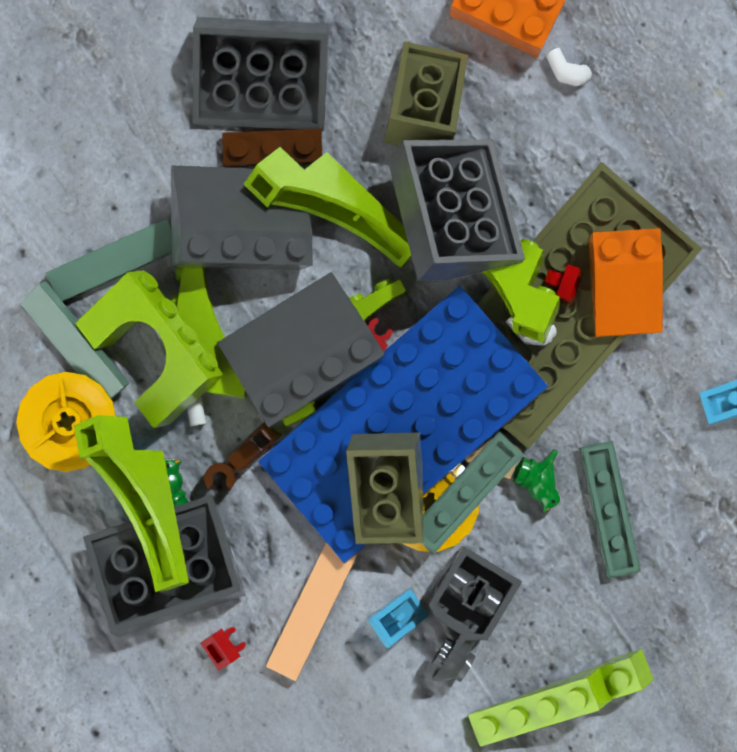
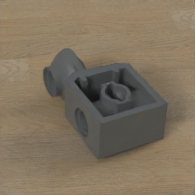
M465 546L460 547L427 602V606L434 617L458 632L453 641L449 638L444 640L431 662V665L436 668L432 676L434 681L442 682L456 679L459 682L462 681L476 657L470 652L477 640H488L522 583L516 577Z

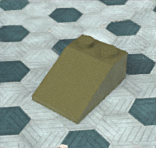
M403 42L384 143L399 146L403 140H454L467 65V54Z
M420 433L353 434L347 447L346 455L356 544L423 543V461Z

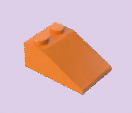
M661 229L593 232L588 237L595 337L662 333L663 256Z

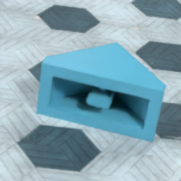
M410 588L368 616L367 620L387 649L429 617V615Z

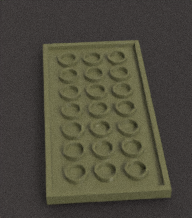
M603 162L597 166L533 240L543 249V264L533 287L544 286L557 294L558 290L546 286L544 281L548 270L564 275L567 264L580 268L583 274L572 306L560 302V309L553 323L557 334L552 342L547 345L524 344L507 325L506 321L512 316L494 286L477 304L549 386V388L502 427L526 449L533 445L627 336L595 337L588 237L593 232L660 228L663 256V294L703 249Z

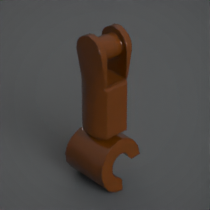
M263 422L226 457L228 461L226 464H213L206 470L204 482L207 489L213 486V476L221 472L226 476L225 485L231 490L235 482V473L238 471L242 474L283 433L281 431L277 433ZM258 433L268 442L262 449L252 440Z

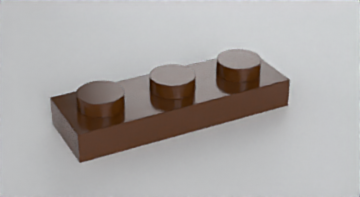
M321 129L222 133L224 168L254 167L279 147L299 165L312 164L322 156Z

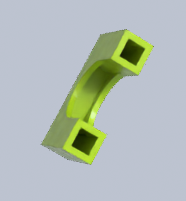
M145 270L127 272L75 324L94 349L113 346L139 321L150 325L158 332L166 350L164 370L159 379L134 401L135 405L154 429L171 424L223 376V373L218 368V362L214 356L205 351L198 342L196 332L190 326L185 325L179 317L174 303L166 299L158 289L156 279L151 274L145 272Z

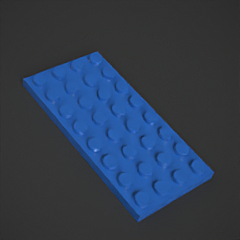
M458 286L384 351L385 358L356 375L318 408L315 413L310 415L258 461L343 563H347L368 545L356 544L346 455V450L353 434L420 433L424 496L549 388L545 381L461 286Z

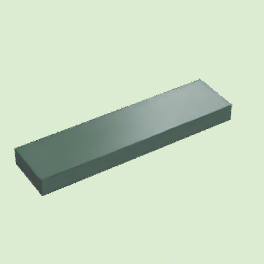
M166 218L46 272L53 291L64 303L122 277L127 272H133L171 255L170 223Z
M46 281L39 283L20 303L77 374L86 375L100 384L111 400L129 384L103 350L92 347L75 324L78 321Z
M500 432L489 441L423 514L424 541L421 544L432 554L444 544L524 455Z
M609 441L580 447L606 576L609 579L641 572L614 443Z

